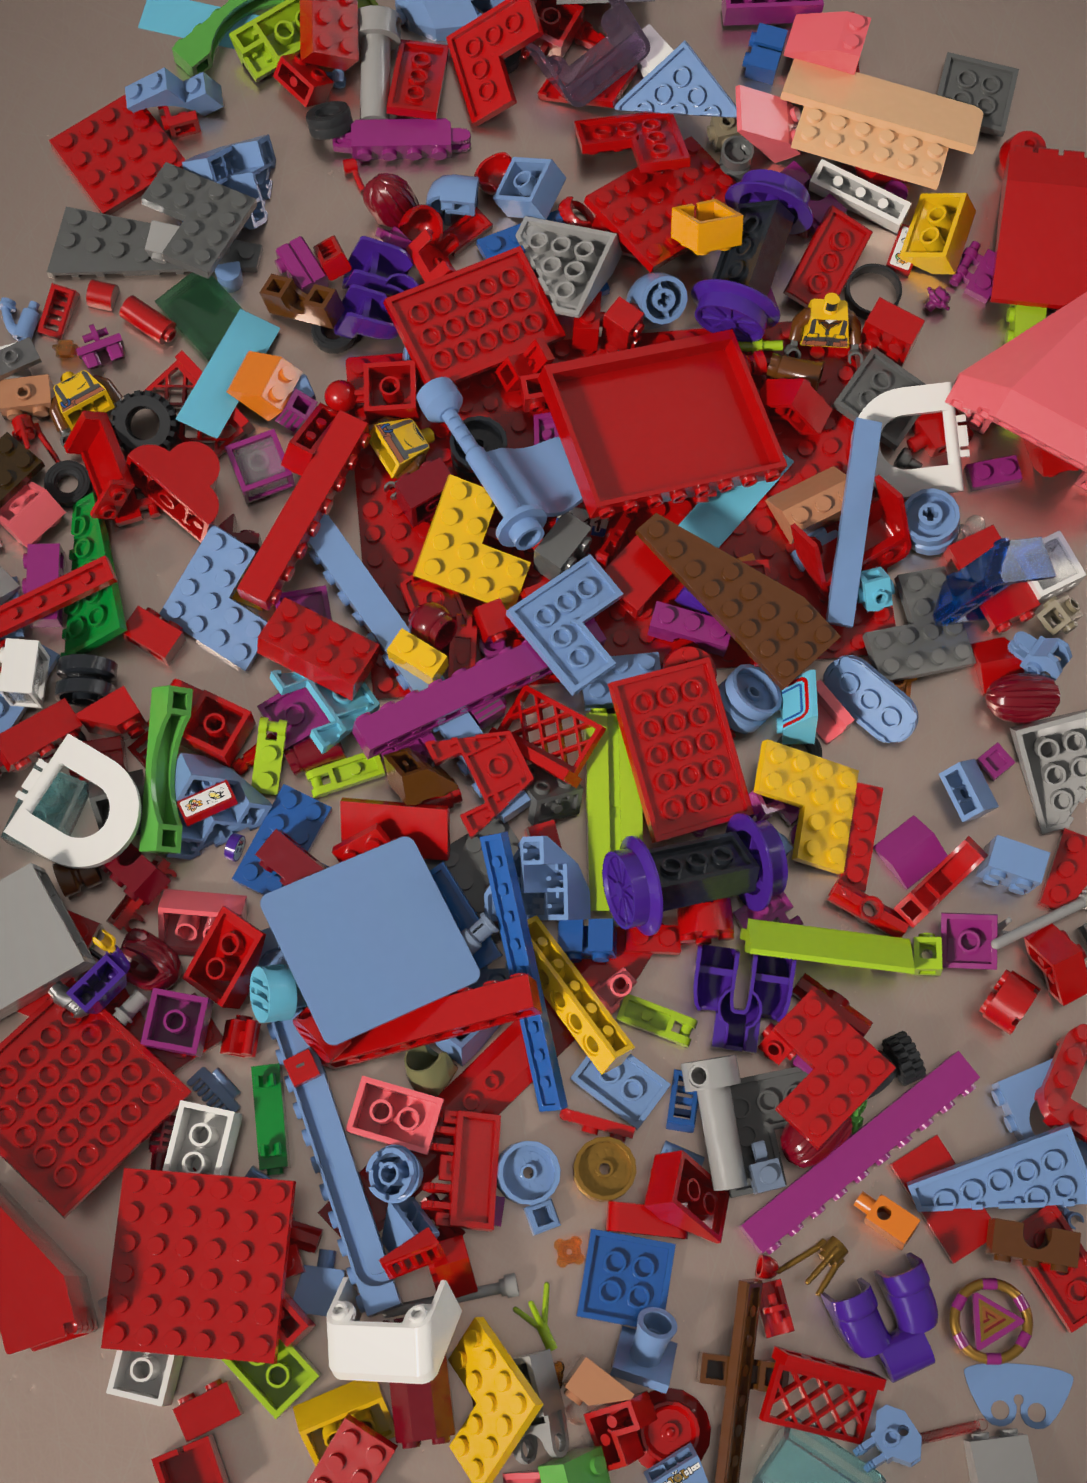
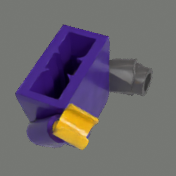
M102 929L104 938L99 941L93 937V943L106 951V954L71 988L58 981L48 991L53 1002L73 1013V1018H82L88 1014L100 1013L127 985V973L130 969V963L120 948L115 945L116 938L104 929Z

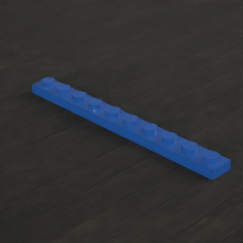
M508 831L480 837L509 974L511 976L516 973H526L537 981L542 1014L520 1019V1025L539 1111L562 1110L567 1108L568 1104Z

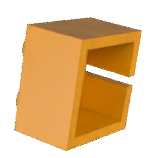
M713 199L696 203V218H694L695 205L693 204L672 207L671 238L692 250L694 254L708 255L711 251L731 250V247L742 245L743 215L719 200Z

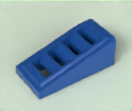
M674 1069L666 1129L693 1133L698 1107L697 1091L685 1092L684 1086L678 1085V1081L683 1082L682 1070ZM676 1094H690L693 1095V1098L676 1096ZM675 1104L691 1106V1110L675 1108ZM673 1116L685 1117L690 1119L677 1118Z

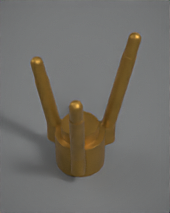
M831 1236L827 1241L822 1238L816 1245L779 1267V1270L776 1272L781 1274L821 1250L818 1255L822 1262L805 1280V1284L809 1285L827 1265L830 1266L831 1269L816 1292L817 1296H821L838 1268L845 1262L843 1258L849 1252L836 1237Z

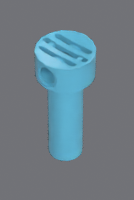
M287 964L256 966L250 978V1001L254 1015L260 1023L291 1020L297 1008L308 1007Z

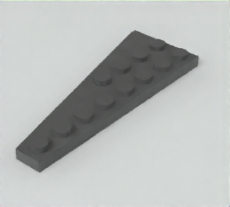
M66 207L47 274L51 278H55L57 275L80 277V275L96 274L97 277H105V274L142 276L160 275L161 272L184 274V272L190 271L169 262L162 264L151 260V257L145 251L151 223ZM234 240L219 264L238 261L240 262L242 273L258 272L263 246Z

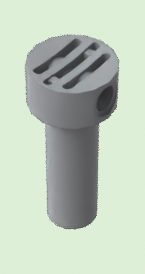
M369 5L358 9V48L361 49L360 120L390 119V114H387V102L390 92L391 50L397 48L401 43V16L397 11L380 5Z
M728 1055L681 1063L685 1092L697 1091L714 1191L747 1186L730 1088L731 1085L741 1083L737 1056Z

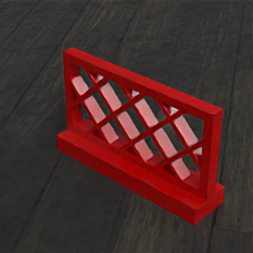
M183 350L175 356L177 360L145 389L153 393L156 390H165L164 398L168 401L170 390H182V402H170L172 406L181 408L187 400V390H193L203 373ZM179 369L183 373V385H170L171 376ZM235 407L226 425H232L236 430L229 438H220V435L217 439L202 438V432L199 430L197 438H186V424L182 422L178 423L180 431L179 434L177 433V436L183 442L215 443L214 452L219 458L226 452L225 446L237 442L245 433L249 435L255 427Z
M528 685L523 686L498 729L492 727L489 733L509 731L508 728L513 720L520 718L521 728L511 733L524 759L577 789L582 781L578 775L606 731V728ZM529 694L534 696L535 705L525 709L524 702ZM553 706L555 716L544 719L542 709ZM537 712L538 722L527 726L526 715ZM572 716L574 726L563 730L562 720ZM556 722L557 733L546 737L545 726ZM590 727L594 728L595 731L591 738L583 741L581 731ZM539 729L540 739L530 743L528 732ZM575 733L577 744L566 747L564 737ZM558 739L560 750L549 753L547 743ZM578 750L579 757L575 764L571 766L568 764L567 754Z
M774 1346L771 1358L776 1360L759 1419L784 1427L859 1445L862 1444L877 1391H884L887 1380L870 1370ZM783 1370L791 1372L794 1381L782 1389L780 1379ZM811 1378H815L819 1387L807 1395L803 1384ZM836 1384H840L844 1393L832 1401L827 1390ZM798 1388L802 1399L790 1406L786 1395ZM861 1390L867 1391L864 1402L856 1407L852 1396ZM823 1394L827 1405L815 1412L811 1401ZM781 1399L786 1410L777 1416L770 1415L773 1404ZM847 1400L852 1411L840 1418L836 1407ZM806 1405L811 1416L802 1422H798L794 1413ZM831 1411L835 1422L827 1428H823L819 1419ZM856 1418L858 1424L855 1434H847L843 1425Z

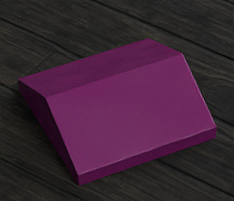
M914 815L873 846L875 853L906 890L937 867L948 856L936 835Z
M942 912V968L997 970L998 949L992 948L991 941L998 937V914Z

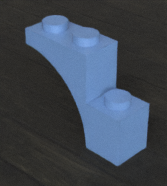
M164 67L125 87L127 109L133 113L150 107L176 106L195 110L197 113L205 116L224 107L221 85L204 72L182 81Z

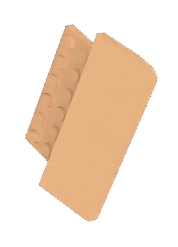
M796 58L793 60L780 98L804 106L791 148L937 190L948 149L952 148L974 154L983 119V111L967 103L855 72L853 75Z

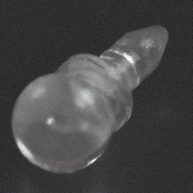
M972 515L966 520L965 524H960L961 530L957 541L985 529L986 522L984 518L979 515Z

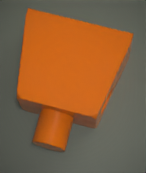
M862 1191L854 1203L855 1207L866 1214L864 1223L901 1251L921 1221L882 1194L876 1201ZM885 1212L888 1214L889 1219L882 1220L877 1214Z

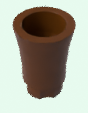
M773 353L767 370V378H804L811 383V386L817 392L825 362L799 359L787 355L782 357Z

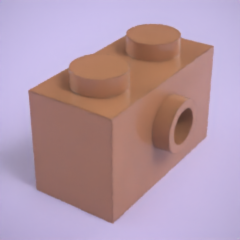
M49 374L0 380V412L3 418L12 420L21 414H28L39 418L48 416L50 414L52 398L55 396L54 385Z

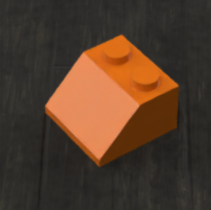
M249 351L226 392L267 421H270L283 411L303 372L283 357Z

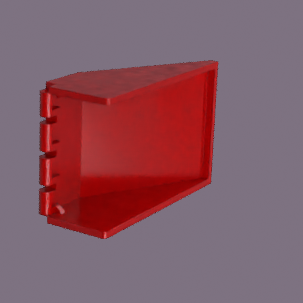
M1015 145L1014 150H1009L1001 187L990 302L1061 309L1087 292V158L1084 157L1085 152L1064 150L1063 155H1059V149L1038 147L1037 153H1033V147Z
M0 1183V1332L6 1354H13L29 1348L32 1351H38L95 1332L98 1329L97 1315L87 1276Z

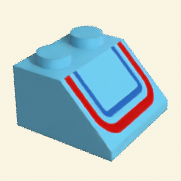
M809 670L796 677L786 688L781 690L782 703L777 710L781 711V718L776 719L777 734H782V744L815 743L818 721L816 670Z

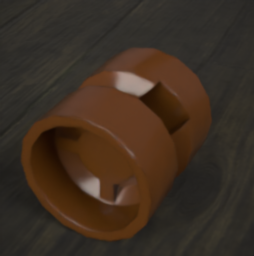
M56 863L53 864L57 882L65 897L81 892V887L83 886L89 889L103 883L98 867L73 869Z

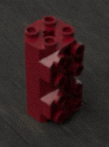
M404 1317L394 1319V1323H402ZM445 1354L439 1372L432 1381L425 1384L389 1382L396 1443H402V1449L420 1447L421 1441L432 1439V1445L449 1443L451 1440L450 1436L456 1434L447 1356Z

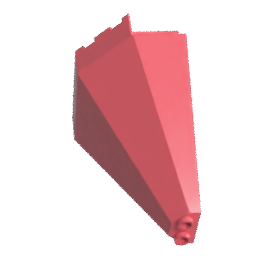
M1087 292L960 372L945 400V403L966 413L967 425L980 434L984 435L991 422H994L1083 470L1074 484L1086 491Z

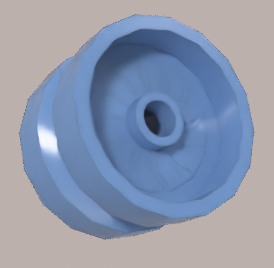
M935 488L922 489L909 497L905 502V509L912 544L911 549L928 556L945 552L949 545L957 541L960 532V512L955 499L947 492Z
M751 664L738 666L718 686L729 727L743 734L756 731L780 708L782 703L779 687L760 667H755Z
M521 1141L509 1145L498 1157L497 1188L505 1198L517 1204L534 1205L545 1201L555 1192L560 1182L561 1169L556 1155L549 1147L540 1142ZM525 1168H532L533 1173L529 1174L531 1178L524 1177L523 1171Z

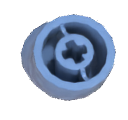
M653 272L643 275L633 283L627 294L626 301L638 305L639 309L644 313V329L650 330L659 328L679 318L685 310L688 298L687 290L679 279L670 274Z

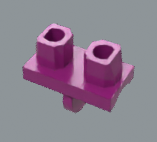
M94 324L89 325L91 333L83 335L82 338L84 343L95 340V342L76 349L79 358L83 359L89 370L102 366L97 353L104 350L108 351L112 362L124 358L121 345L123 340L120 333L100 340V337L109 335L106 327L96 331Z

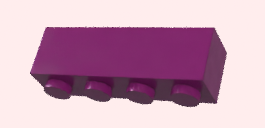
M722 0L723 26L793 23L796 14L822 13L824 0Z

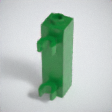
M279 1063L252 1066L259 1170L267 1171V1176L284 1174V1169L291 1168L282 1066Z

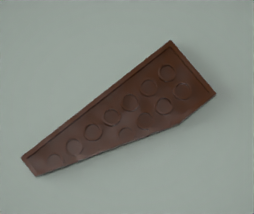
M655 513L636 530V535L781 690L786 688L841 637L805 597L663 516Z

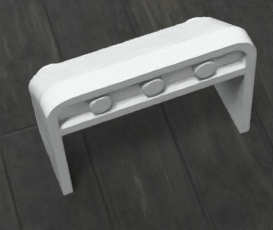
M343 1277L326 1316L329 1367L334 1376L340 1380L425 1384L432 1381L439 1372L462 1313V1309L447 1281H440L432 1304L415 1305L408 1310L402 1323L359 1321L362 1313L358 1308L355 1297L358 1296V1293L354 1286L351 1285L349 1277Z

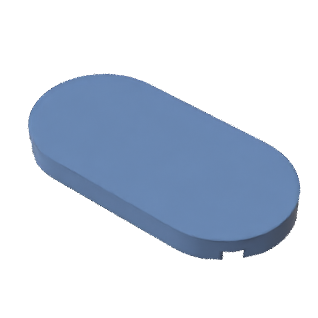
M846 655L837 658L826 668L823 675L824 684L855 719L854 721L873 737L886 743H898L906 740L915 731L919 718L915 703L864 659Z

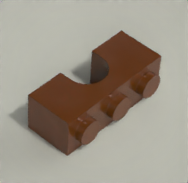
M272 273L259 292L269 313L334 329L345 311L336 289L314 284L310 292L306 294L296 286L292 278Z
M999 1218L989 1219L985 1254L994 1255V1261L1011 1263V1258L1020 1259L1023 1266L1039 1268L1040 1263L1051 1265V1271L1068 1273V1268H1078L1080 1232L1046 1228L1043 1243L1035 1249L1030 1247L1024 1240V1223Z
M699 1352L696 1382L726 1387L730 1356ZM754 1359L750 1389L767 1392L775 1362ZM784 1370L780 1379L782 1389L788 1386L789 1372Z

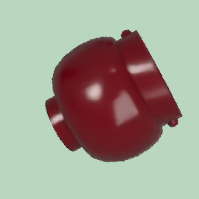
M427 602L416 606L408 618L409 633L437 650L445 648L452 641L458 627L457 621L452 618L448 609L436 602Z

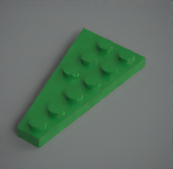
M92 492L73 504L71 534L74 535L73 549L69 550V560L72 561L71 571L105 555L109 558L116 575L105 519L92 518L90 515L92 508L98 500L96 493ZM118 582L64 607V613L68 616L67 627L62 630V639L65 640V651L61 652L60 657L72 654H87L127 631Z

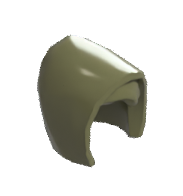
M429 1045L409 1049L405 1054L406 1076L414 1091L437 1097L449 1085L458 1070V1066L446 1052L443 1051L438 1054Z

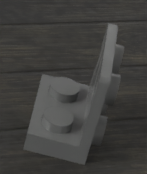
M534 764L528 765L534 777V782L524 791L531 798L528 821L532 826L580 813L584 789L580 784L576 789Z

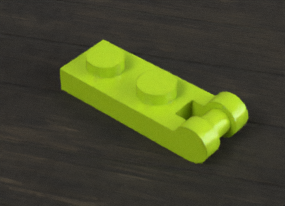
M260 717L251 786L259 793L278 795L288 720L279 719V722L269 721L267 717ZM267 731L276 732L277 740L267 738Z
M364 753L309 770L305 773L308 782L312 784L313 789L311 792L314 799H320L331 793L386 776L380 756L377 755L367 759ZM329 775L331 783L323 785L321 778Z
M631 994L624 997L616 1017L617 1021L689 1048L692 1040L689 1038L692 1029H696L698 1023L694 1018ZM674 1022L682 1025L679 1033L671 1031Z

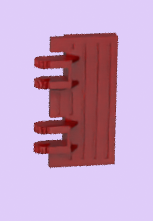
M444 1110L443 1123L453 1124L455 1128L436 1126L433 1136L452 1138L451 1145L431 1143L429 1153L444 1154L440 1155L438 1180L451 1181V1184L427 1182L423 1183V1191L447 1194V1202L425 1200L422 1201L421 1209L438 1211L435 1215V1226L491 1232L494 1230L501 1115Z

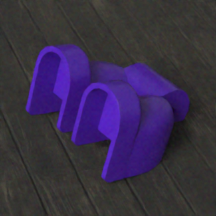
M361 236L348 259L352 270L344 274L342 289L347 290L342 299L345 311L334 328V334L350 339L355 338L358 334L374 339H395L399 334L383 302L387 298L386 295L393 296L420 285L407 275L414 262L411 256L398 246L367 236Z
M698 944L693 985L694 1004L698 1011H716L712 1047L756 1053L760 1018H768L780 1022L787 1014L793 991L796 959L753 954L746 1008L740 1009L734 1008L733 1002L740 950Z
M911 1252L906 1254L912 1268L909 1271L894 1276H887L879 1270L874 1271L887 1304L892 1309L896 1319L897 1328L891 1332H888L877 1309L878 1302L870 1283L862 1277L857 1279L862 1292L853 1297L837 1301L825 1292L821 1294L832 1323L845 1345L861 1358H870L879 1354L887 1376L892 1383L935 1363L933 1351L924 1333L934 1328L938 1323L937 1304L929 1284L930 1277L923 1260Z

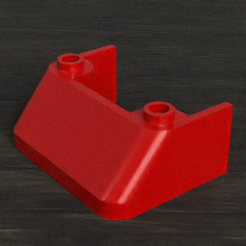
M880 475L875 476L878 497L871 500L861 571L880 566L885 570L904 559L909 554L912 546L904 497ZM794 523L790 527L797 556L818 591L826 599H829L837 538L822 546L816 537H809Z

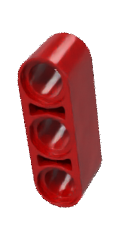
M608 1201L606 1231L688 1239V1231L660 1220L644 1204Z

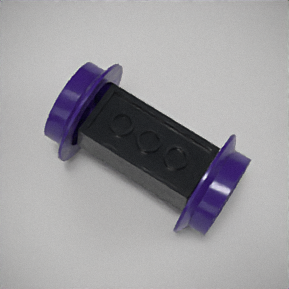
M756 169L745 173L741 182L727 189L725 194L727 206L743 215L742 245L731 247V250L722 251L712 279L696 283L691 290V297L697 305L694 314L695 319L709 332L715 333L733 329L738 342H755L763 337L765 329L778 324L780 311L776 304L768 298V294L789 234L805 232L811 227L814 220L812 210L808 206L810 200L809 192L796 179L777 171Z
M738 813L730 818L726 833L648 849L637 836H627L622 841L620 850L610 851L606 854L603 861L602 877L607 904L616 923L623 929L637 927L644 935L651 936L659 931L663 912L736 895L752 911L764 910L769 905L771 897L781 895L784 892L788 880V864L782 840L774 826L766 820L754 821L747 814Z

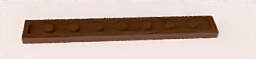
M754 1278L739 1280L715 1483H739L763 1286L762 1280Z

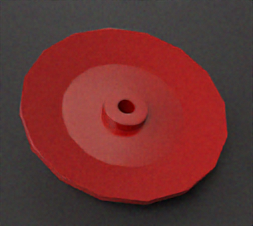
M668 1388L666 1394L656 1390L650 1391L649 1395L658 1420L636 1431L645 1454L638 1461L649 1469L690 1442L700 1461H702L709 1448L711 1426L706 1410L697 1398L684 1390Z

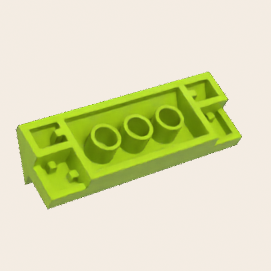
M285 0L229 33L242 66L245 65L256 83L275 72L281 56L300 52V0ZM358 0V9L369 5H378L376 0Z
M749 918L747 929L741 928L740 939L745 940L744 952L749 954L909 974L915 973L911 941L908 938Z

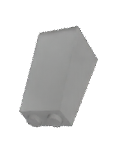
M1017 1428L1000 1430V1435L990 1437L989 1432L972 1433V1439L963 1440L970 1483H1039L1028 1435L1018 1433Z

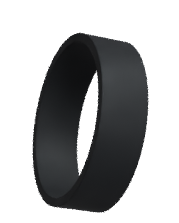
M876 263L865 264L858 267L850 275L845 288V301L848 302L849 309L854 311L856 316L867 320L871 311L860 307L853 300L850 293L851 282L856 277L866 273L882 275L893 284L897 294L894 305L898 306L902 296V284L897 274L887 266Z

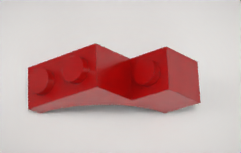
M968 836L893 909L914 928L988 854Z

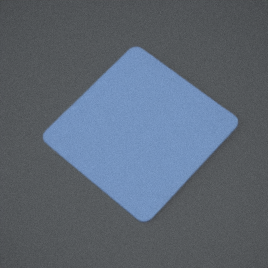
M400 837L269 892L261 898L260 906L324 1041L329 1045H338L476 983L480 977V970L415 842L409 837Z

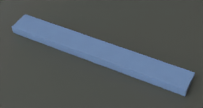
M858 417L854 420L826 613V621L829 624L852 628L854 625L882 422Z

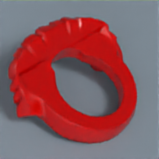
M568 196L561 201L558 210L566 224L585 228L592 227L594 216L583 203L573 201V196ZM577 209L582 212L587 221L579 219L572 210Z

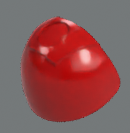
M496 153L483 160L476 169L474 176L479 177V187L485 193L495 195L512 160L508 153Z
M419 204L410 208L403 215L398 229L410 241H413L425 229H431L434 232L432 235L433 239L427 245L437 246L443 236V221L440 214L429 205Z

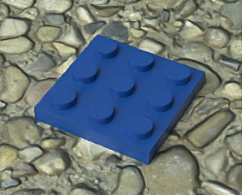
M591 1229L576 1316L637 1327L638 1314L643 1309L657 1307L666 1310L676 1244Z

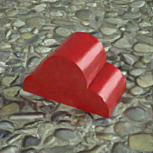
M195 441L180 443L170 452L157 445H142L132 450L127 455L126 463L135 487L201 543L211 525H215L219 510V500L215 493V488L220 472V463L215 452L207 445Z

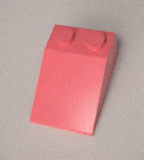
M849 11L796 14L783 56L854 75L871 18Z
M738 85L736 86L737 132L774 163L800 155V150L791 148L801 117L799 108L789 101L780 99L781 97Z
M362 1076L345 1131L349 1134L383 1144L401 1145L410 1151L428 1155L444 1099Z

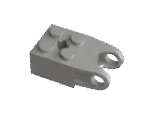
M550 1349L512 1357L544 1404L513 1450L515 1459L521 1464H530L535 1461L538 1448L537 1438L542 1441L544 1448L552 1458L564 1457L569 1448V1435L565 1407ZM555 1435L559 1440V1450L556 1448ZM523 1442H525L527 1448V1457L522 1450Z

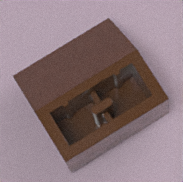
M409 747L383 755L388 784L407 806L418 805L426 799L436 796L442 797L458 789L456 782L440 765L435 767L430 758Z

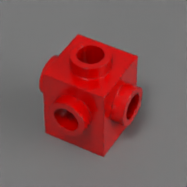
M771 1022L760 1034L764 1039L758 1045V1048L764 1052L766 1057L780 1065L785 1058L791 1061L796 1053L772 1031L776 1025Z

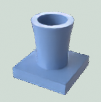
M648 1307L638 1314L636 1330L622 1325L610 1375L666 1394L670 1384L678 1344L671 1341L678 1328L675 1318L664 1309Z

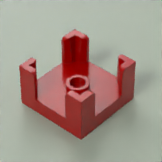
M425 229L406 247L425 283L456 271L448 259L460 246V242L455 234L448 233L437 246L427 244L433 239L432 235L434 232L431 229Z

